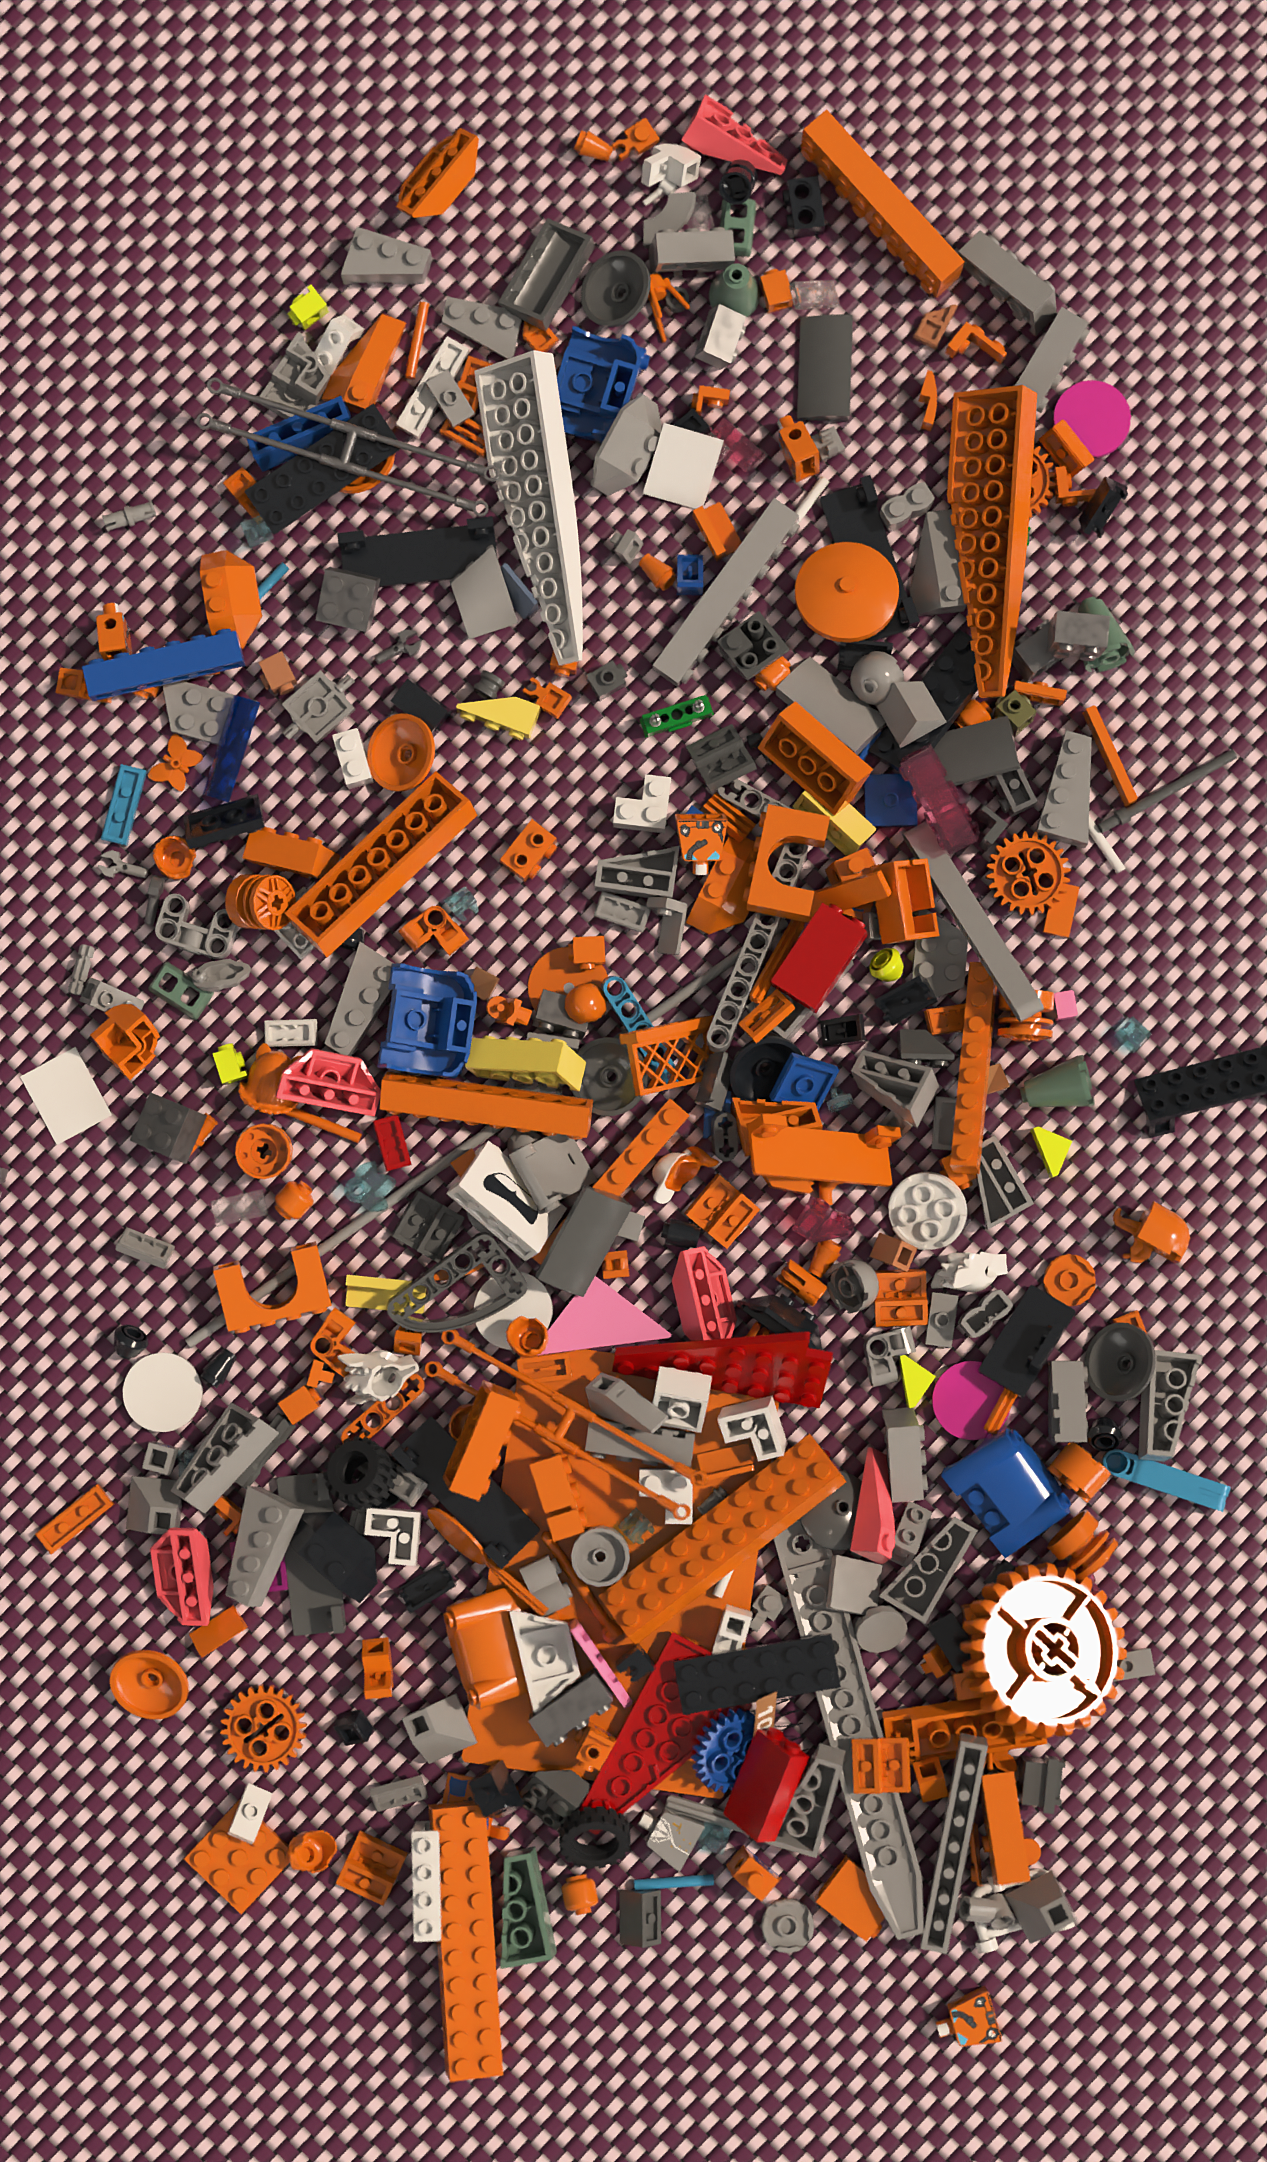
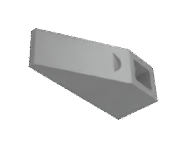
M601 1372L585 1387L590 1409L597 1415L653 1434L668 1419L664 1412L619 1378Z

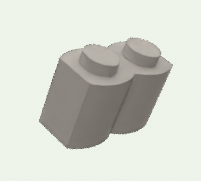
M923 482L911 486L903 496H895L886 501L879 513L888 532L898 530L909 519L924 515L931 508L934 496L927 484Z
M993 1290L980 1300L977 1307L970 1308L963 1313L958 1324L970 1338L981 1336L991 1327L993 1321L1001 1319L1011 1310L1013 1303L1002 1290Z
M547 1554L519 1568L529 1592L549 1609L542 1617L571 1605L569 1598L573 1597L568 1583L562 1584L558 1576L562 1570L556 1558L550 1559Z

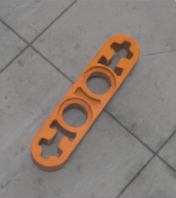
M415 1373L409 1377L411 1380H419L420 1383L417 1385L419 1390L417 1392L415 1390L409 1391L406 1394L410 1397L407 1402L404 1396L398 1392L396 1396L399 1397L401 1404L397 1410L387 1408L386 1400L383 1402L376 1401L342 1432V1443L344 1444V1440L349 1438L347 1434L349 1431L355 1433L361 1428L357 1426L359 1421H361L363 1428L370 1432L368 1436H366L365 1432L359 1436L362 1439L364 1437L371 1439L422 1394L425 1389L423 1377ZM408 1379L405 1380L401 1387L402 1391L408 1387ZM374 1412L380 1416L381 1422L378 1427L372 1428L367 1425L366 1417L369 1413Z

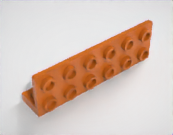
M762 1114L747 1125L752 1172L754 1175L883 1187L892 1185L888 1147L901 1138L900 1127L877 1125L865 1134L787 1127L786 1116Z

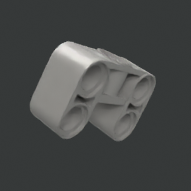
M175 893L168 895L163 902L155 927L156 936L164 943L190 953L218 960L227 958L232 951L239 927L232 923L229 928H221L220 920L224 916H228L226 909L216 912L210 929H206L186 922L190 912V905L183 896ZM177 900L182 901V910L178 913H172L170 909L171 904ZM173 925L175 928L174 935L164 938L162 934L164 927ZM218 940L224 941V950L221 953H213V943Z

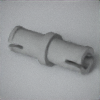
M151 500L129 508V505L125 506L124 510L103 515L102 517L107 532L129 524L130 527L135 526L136 522L157 517Z

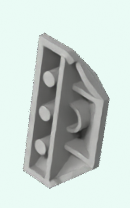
M639 393L635 399L629 401L620 409L595 455L593 478L590 485L607 496L638 482L657 448L662 431L658 404L644 394Z

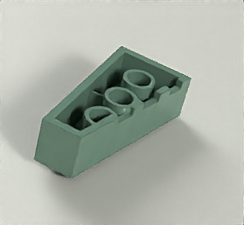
M536 1847L510 1851L504 1858L503 1934L501 1938L502 1958L500 1969L552 1960L557 1953Z

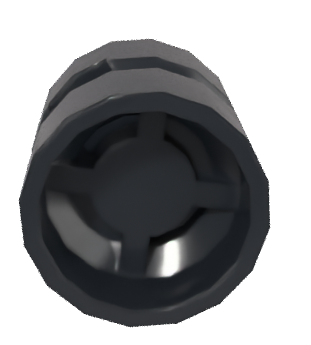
M735 160L728 165L719 183V193L726 202L736 205L747 201L758 178L755 167L745 160Z

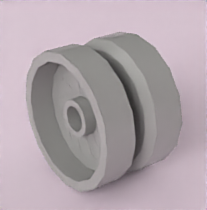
M604 1525L592 1526L581 1533L574 1542L571 1554L572 1567L577 1576L587 1584L597 1587L609 1586L620 1580L627 1571L630 1560L628 1544L623 1535L614 1528ZM600 1551L606 1555L604 1561L601 1562L595 1556Z

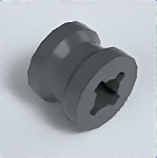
M483 670L480 674L481 679L479 683H475L473 689L489 700L496 699L498 690L503 688L505 682L496 675Z

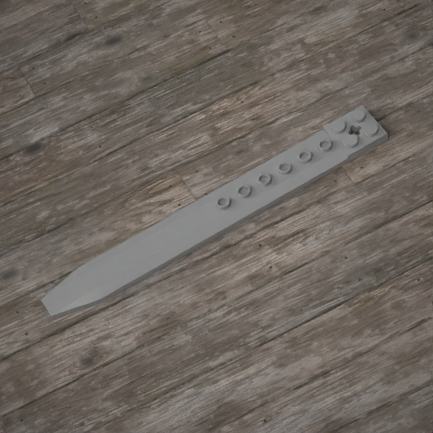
M798 1519L776 1536L774 1543L800 1637L805 1638L828 1633L832 1635L841 1687L817 1691L816 1695L830 1746L846 1750L839 1779L870 1891L897 1940L924 1933L922 1875L899 1793L854 1794L852 1739L882 1738L883 1734L850 1614L826 1608L833 1556L832 1550L821 1547L812 1541L805 1533ZM799 1536H803L804 1540L809 1539L810 1544L806 1546V1551H801L800 1548L795 1547Z

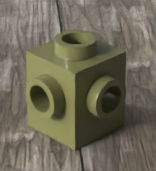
M1014 690L1011 694H1005V697H1000L996 701L993 716L995 719L1008 716L1013 735L1016 737L1034 721L1037 711L1032 707L1030 700L1025 695H1020Z

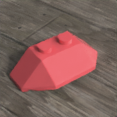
M311 1048L282 1071L275 1097L375 1116L381 1097V1090L361 1058Z
M705 1246L681 1251L673 1274L672 1285L684 1334L691 1341L731 1338L737 1318L725 1268L714 1256L708 1253Z
M169 1528L150 1548L157 1597L169 1611L178 1617L177 1620L181 1625L207 1626L210 1619L214 1590L208 1541L196 1528Z

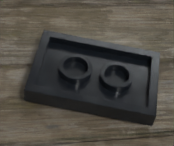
M258 794L183 816L186 841L189 849L195 847L203 848L209 845V843L219 840H230L236 835L254 833L260 828L265 827Z

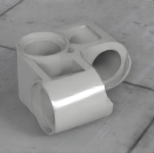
M910 1326L889 1330L886 1333L870 1336L865 1340L863 1350L872 1388L898 1382V1373L892 1356L896 1357L916 1352ZM874 1340H879L883 1345L882 1352L878 1355L873 1354L870 1350V1345Z

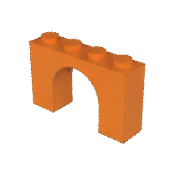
M768 804L767 812H761L759 827L763 828L762 836H756L753 852H758L756 862L751 861L748 877H753L751 887H745L743 901L747 902V911L809 922L814 891L791 887L778 882L769 871L768 859L776 848L787 843H799L824 848L830 816Z
M316 1241L290 1247L297 1274V1285L293 1294L279 1304L267 1305L251 1297L245 1286L239 1260L213 1266L228 1332L234 1330L235 1333H243L250 1330V1326L260 1324L261 1327H267L275 1324L277 1319L286 1317L287 1321L295 1320L302 1317L301 1313L311 1311L312 1314H319L327 1311V1307L332 1306Z

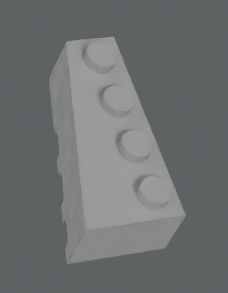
M1061 307L1015 385H1024L1037 393L1036 412L1042 413L1049 401L1046 398L1049 390H1055L1063 378L1059 375L1063 367L1069 368L1074 360L1076 353L1073 351L1077 344L1080 343L1082 345L1090 333L1087 329L1089 322Z

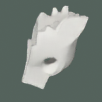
M970 1252L947 1254L948 1263H941L943 1269H939L935 1273L931 1288L946 1287L967 1292L982 1291L993 1283L996 1276L1008 1273L1006 1254H989L985 1252H979V1254Z
M379 1350L367 1354L352 1353L337 1356L339 1361L348 1365L345 1367V1371L349 1372V1374L344 1377V1381L347 1382L344 1387L356 1393V1395L350 1398V1402L356 1404H363L371 1399L372 1401L383 1402L389 1397L393 1398L399 1392L405 1380L419 1371V1366L411 1354L399 1358L389 1351ZM394 1375H396L395 1380L392 1383H389L390 1379Z

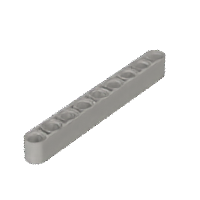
M924 821L903 833L904 841L915 859H928L932 886L1018 1021L1022 1022L1042 1011L1044 1006L1039 996L929 824Z
M787 843L784 845L772 874L778 882L795 887L807 858L808 845L799 843ZM792 846H799L803 852L800 855H793L789 849ZM784 869H789L794 875L786 879L781 877L779 873ZM756 913L707 1033V1046L712 1052H725L729 1048L749 1000V993L756 983L782 917ZM764 916H770L774 919V923L766 926L760 922V919ZM759 939L765 945L761 949H754L750 943L753 940ZM744 963H751L754 965L755 970L751 973H745L742 971L741 966ZM739 986L745 990V994L741 997H736L731 993V990ZM726 1010H731L735 1013L736 1017L733 1020L727 1021L722 1018L721 1014ZM715 1034H722L726 1041L718 1045L713 1043L711 1038Z

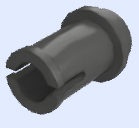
M720 1485L717 1488H713V1493L697 1507L703 1515L729 1496Z

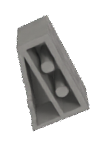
M356 227L341 272L343 285L390 282L392 284H425L432 262L431 250Z
M865 1050L861 1051L851 1070L859 1089L916 1128L939 1087L932 1068Z
M993 1135L982 1142L980 1174H976L985 1225L988 1230L1034 1203L996 1136Z

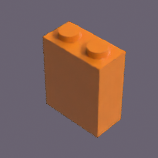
M846 1855L814 1898L817 1904L867 1942L870 1937L874 1939L883 1927L881 1922L885 1916L870 1891L864 1868Z

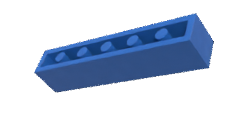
M222 629L215 632L216 635L210 637L196 635L191 637L190 641L184 643L171 641L165 643V647L158 649L154 647L142 648L137 654L119 653L113 656L114 659L107 661L101 658L90 660L88 665L82 666L88 695L92 701H97L245 666L239 636L236 630Z

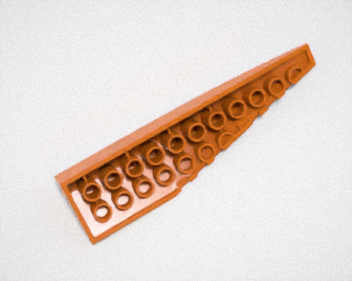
M1024 385L954 392L947 499L948 503L951 504L952 515H950L951 524L955 528L956 539L954 543L955 549L959 553L960 561L958 562L964 604L967 605L968 616H966L967 625L971 629V650L975 654L976 663L974 664L978 694L981 698L1005 697L1021 604L1028 538L1037 393Z

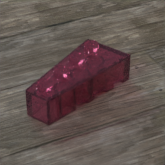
M931 744L903 757L900 762L901 767H899V771L905 781H910L913 787L911 792L916 803H922L926 811L924 813L925 820L930 827L934 826L938 833L936 839L941 849H946L949 855L977 842L981 828L977 821L971 823V812L967 804L959 803L958 799L960 797L955 784L951 780L946 781L944 778L947 776V771Z

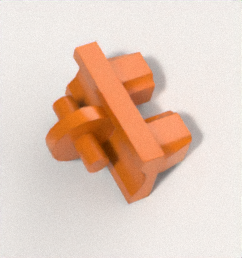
M494 996L486 1004L489 1016L496 1018L495 1022L501 1025L513 1026L514 1024H522L527 1026L532 1014L531 1010L521 1007L522 1001L516 998Z

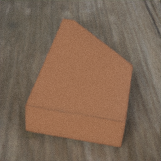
M953 304L938 311L934 310L925 313L913 339L936 350L957 309V305Z

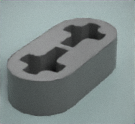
M722 1110L721 1112H716L711 1119V1139L713 1154L721 1161L726 1162L734 1159L738 1152L737 1122L731 1113ZM723 1117L730 1121L729 1124L725 1125V1133H723V1128L718 1125L719 1122L723 1121ZM724 1139L726 1144L731 1147V1149L726 1150L725 1155L719 1151V1148L724 1146Z

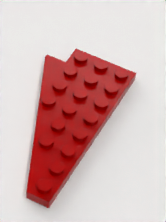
M810 1332L616 1347L612 1372L657 1380L660 1366L675 1368L677 1370L698 1372L712 1376L710 1389L747 1395L753 1398L773 1396V1400L780 1403L786 1402L803 1405L804 1407L820 1408L833 1352L808 1348Z
M672 1631L655 1663V1670L650 1673L617 1736L612 1750L598 1772L579 1811L584 1810V1807L591 1806V1808H596L597 1806H603L604 1809L612 1808L616 1810L617 1814H623L687 1762L692 1755L697 1753L692 1747L700 1744L696 1737L699 1735L704 1736L705 1732L702 1727L710 1728L711 1718L717 1722L720 1712L727 1716L729 1709L736 1713L738 1708H741L744 1712L752 1708L753 1704L749 1703L683 1715L674 1661L714 1653ZM589 1830V1831L592 1832L593 1834L597 1835V1834H599L602 1830Z

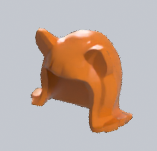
M263 1043L258 1048L256 1060L249 1069L248 1082L241 1081L238 1086L239 1096L244 1104L252 1107L254 1110L270 1115L286 1114L292 1111L299 1102L276 1098L275 1094L282 1071L301 1056L291 1059L283 1052L271 1051L270 1047Z

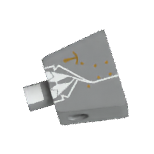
M665 1808L658 1818L644 1811L637 1824L650 1832L646 1839V1845L679 1872L705 1828L704 1822L666 1810Z

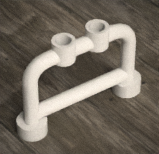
M1041 1868L1029 1870L1030 1880L1032 1881L1049 1871ZM991 1874L986 1877L988 1882L977 1886L971 1893V1897L981 1898L985 1894L1000 1892L1009 1887L1027 1884L1030 1881L998 1886L993 1884ZM1014 1920L1013 1925L1004 1930H995L992 1926L987 1928L986 1923L975 1922L979 1940L975 1942L978 1954L998 1949L997 1936L1021 1930L1022 1927L1018 1920ZM1072 1923L1058 1931L1070 1929L1074 1927L1075 1924Z

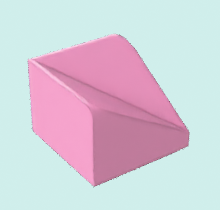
M1069 990L1054 994L1057 1010L1055 1021L1074 1018L1078 1015L1074 991Z

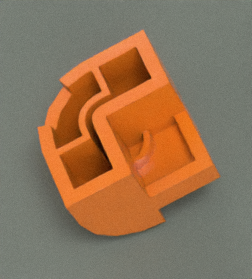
M121 1004L105 1012L108 1019L92 1032L90 1036L111 1063L131 1080L156 1056L154 1050L157 1046V1038H160L157 1029L139 1008L132 1004Z
M1153 1201L1150 1208L1143 1211L1139 1219L1142 1222L1133 1238L1153 1248V1252L1171 1262L1180 1263L1190 1241L1189 1228L1184 1219L1178 1214Z

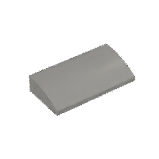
M811 657L797 666L776 687V695L789 706L796 701L856 755H859L887 725L882 715L870 705L860 700L853 691Z

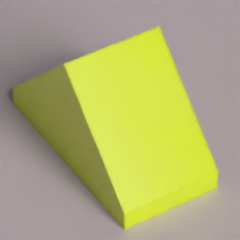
M1039 1126L1030 1129L1049 1178L1057 1176L1072 1141Z
M906 1355L898 1356L906 1404L908 1408H913L936 1376Z

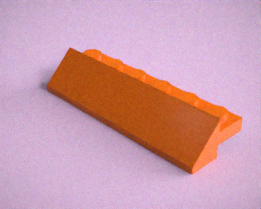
M983 1697L882 1712L884 1737H909L910 1765H913L912 1763L936 1756H938L939 1761L954 1759L960 1733L987 1738V1753L1047 1744V1738H1036L1032 1733L1020 1735L1013 1731L1012 1725L998 1724L995 1721L996 1710L984 1711L981 1708L980 1702Z

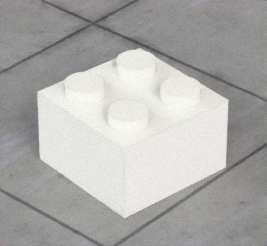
M660 1366L652 1404L668 1416V1419L662 1426L701 1433L712 1376Z

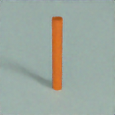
M419 302L405 373V378L411 380L415 379L429 308V304L426 302Z
M296 1107L285 1114L356 1143H359L362 1134Z

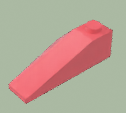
M705 94L689 122L681 141L685 142L691 150L699 151L702 154L731 162L745 160L757 169L782 175L788 160L765 140L754 138L748 125L743 124L740 126L731 118L734 113Z
M868 1447L850 1551L877 1564H884L891 1559L892 1550L895 1546V1525L886 1454Z

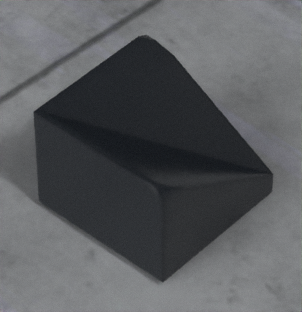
M361 1709L339 1714L333 1726L345 1746L368 1742L373 1731V1726Z

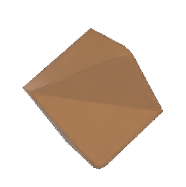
M477 966L470 978L471 982L474 983V991H477V998L488 1002L500 981L498 977Z
M1000 1063L989 1067L987 1095L1010 1087Z

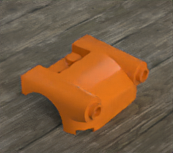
M519 1581V1583L524 1588H526L525 1581ZM507 1586L474 1597L460 1599L447 1606L446 1613H444L446 1631L461 1682L467 1693L470 1705H475L477 1709L529 1693L510 1611L516 1610L531 1614L530 1606Z

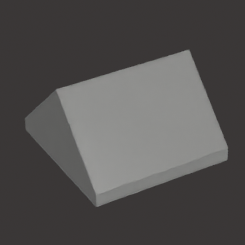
M923 681L894 682L886 700L877 706L900 748L947 723Z

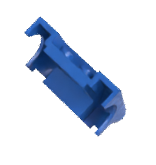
M576 326L572 327L571 339L565 350L557 376L565 434L599 443L603 442L620 409L631 401L641 370H647L650 355L646 354L647 349L636 345L634 339L624 334L618 339H611L588 333Z
M392 963L388 990H392L386 1041L381 1042L377 1068L455 1079L462 1073L464 1063H467L470 1054L477 1004V991H474V983L471 982L469 975L463 972L432 970L403 963Z
M1007 1428L1005 1430L999 1429L998 1433L993 1435L988 1433L985 1440L975 1450L958 1462L946 1466L941 1474L955 1495H961L990 1533L989 1539L1004 1558H1007L1070 1513L1069 1507L1071 1502L1069 1498L1062 1492L1057 1480L1047 1470V1467L1027 1441L1016 1430L1011 1431Z

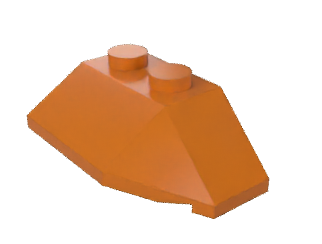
M459 128L455 131L454 135L448 136L434 145L401 185L399 201L396 205L397 209L413 218L443 214L475 175L479 138Z
M227 550L201 555L200 577L211 634L214 636L216 635L215 632L222 629L236 630L241 648L244 649L246 641L262 618L255 568Z
M729 835L723 846L721 859L715 861L686 924L710 935L745 921L749 911H747V902L743 901L745 887H751L753 877H748L751 861L756 862L758 852H753L754 841L745 838L739 843Z

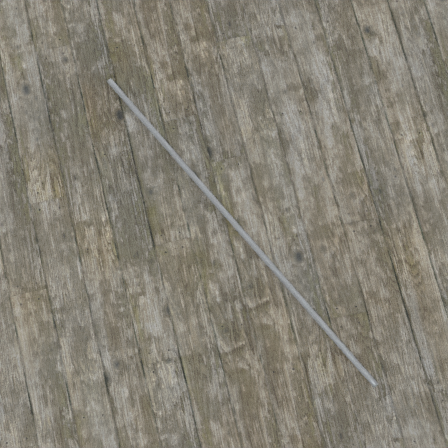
M784 918L781 919L775 935L787 928L788 923ZM759 939L753 940L750 943L754 949L764 944ZM742 947L648 1012L646 1015L652 1023L736 964ZM639 1025L636 1030L644 1029L647 1026ZM624 1029L619 1034L627 1033L626 1029ZM617 1034V1035L614 1036L613 1038H618V1039H620V1038H619V1034ZM559 1084L558 1088L545 1085L537 1092L552 1094L565 1084ZM488 1125L317 1246L320 1257L449 1167L452 1161L471 1148L474 1149L501 1129L492 1128ZM294 1263L250 1294L251 1297L259 1301L296 1275ZM224 1313L188 1337L185 1341L189 1347H194L226 1324Z

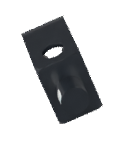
M503 1759L480 1771L469 1782V1787L474 1795V1801L485 1818H503L525 1806Z

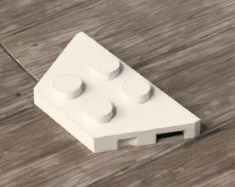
M512 1610L510 1611V1616L533 1711L537 1713L569 1684L574 1682L580 1676V1671L568 1622Z

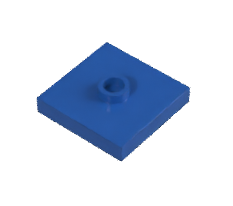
M870 774L864 782L865 819L874 827L917 826V790L914 777L911 779L904 774Z
M791 1052L769 1097L771 1101L782 1103V1100L815 1102L819 1111L839 1069L836 1065Z

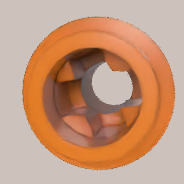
M581 130L573 150L578 151V155L608 162L613 147L589 130L588 132Z
M649 553L639 562V566L657 589L667 590L677 578L672 567L651 556Z
M826 1237L821 1242L818 1241L808 1271L822 1278L841 1255L839 1252L842 1247Z

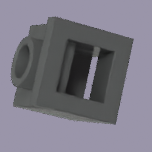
M612 660L592 673H588L586 680L600 702L626 686L625 678L628 675L621 663L615 665ZM605 674H611L613 680L610 682L603 679Z

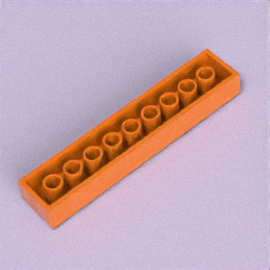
M808 1434L786 1451L784 1456L778 1457L599 1595V1597L627 1637L637 1645L846 1483V1480L811 1434Z
M475 1801L428 1805L430 1830L439 1831L441 1940L437 1941L445 2073L450 2082L502 2076L503 2064L487 1820Z

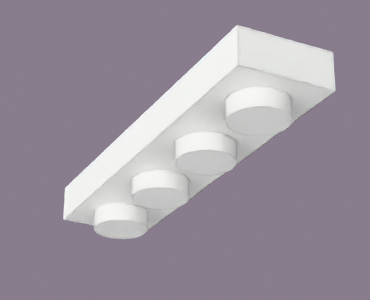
M448 336L446 337L396 423L397 428L417 439L420 438L438 407L437 402L425 383L447 369L452 377L455 378L470 352L469 348Z

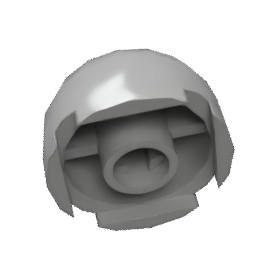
M873 651L862 656L856 662L851 672L850 684L856 696L867 704L879 705L883 703L888 697L892 684L894 682H904L903 670H900L896 664L898 661L893 656L879 651Z
M850 1259L834 1264L829 1270L828 1275L831 1274V1281L827 1282V1288L832 1301L839 1309L844 1308L848 1311L846 1313L851 1314L869 1307L876 1299L879 1292V1281L873 1268L866 1262Z

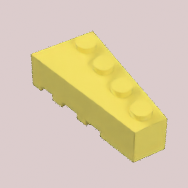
M483 1036L482 1038H472L470 1054L465 1068L476 1077L509 1081L510 1077H512L516 1081L531 1085L533 1080H537L547 1084V1087L558 1088L559 1084H566L570 1087V1090L580 1091L586 1061L567 1046L565 1041L560 1039H552L551 1042L537 1038H528L527 1041L519 1040L515 1037L497 1039L492 1036Z

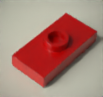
M399 1115L374 1120L373 1125L386 1172L412 1165Z

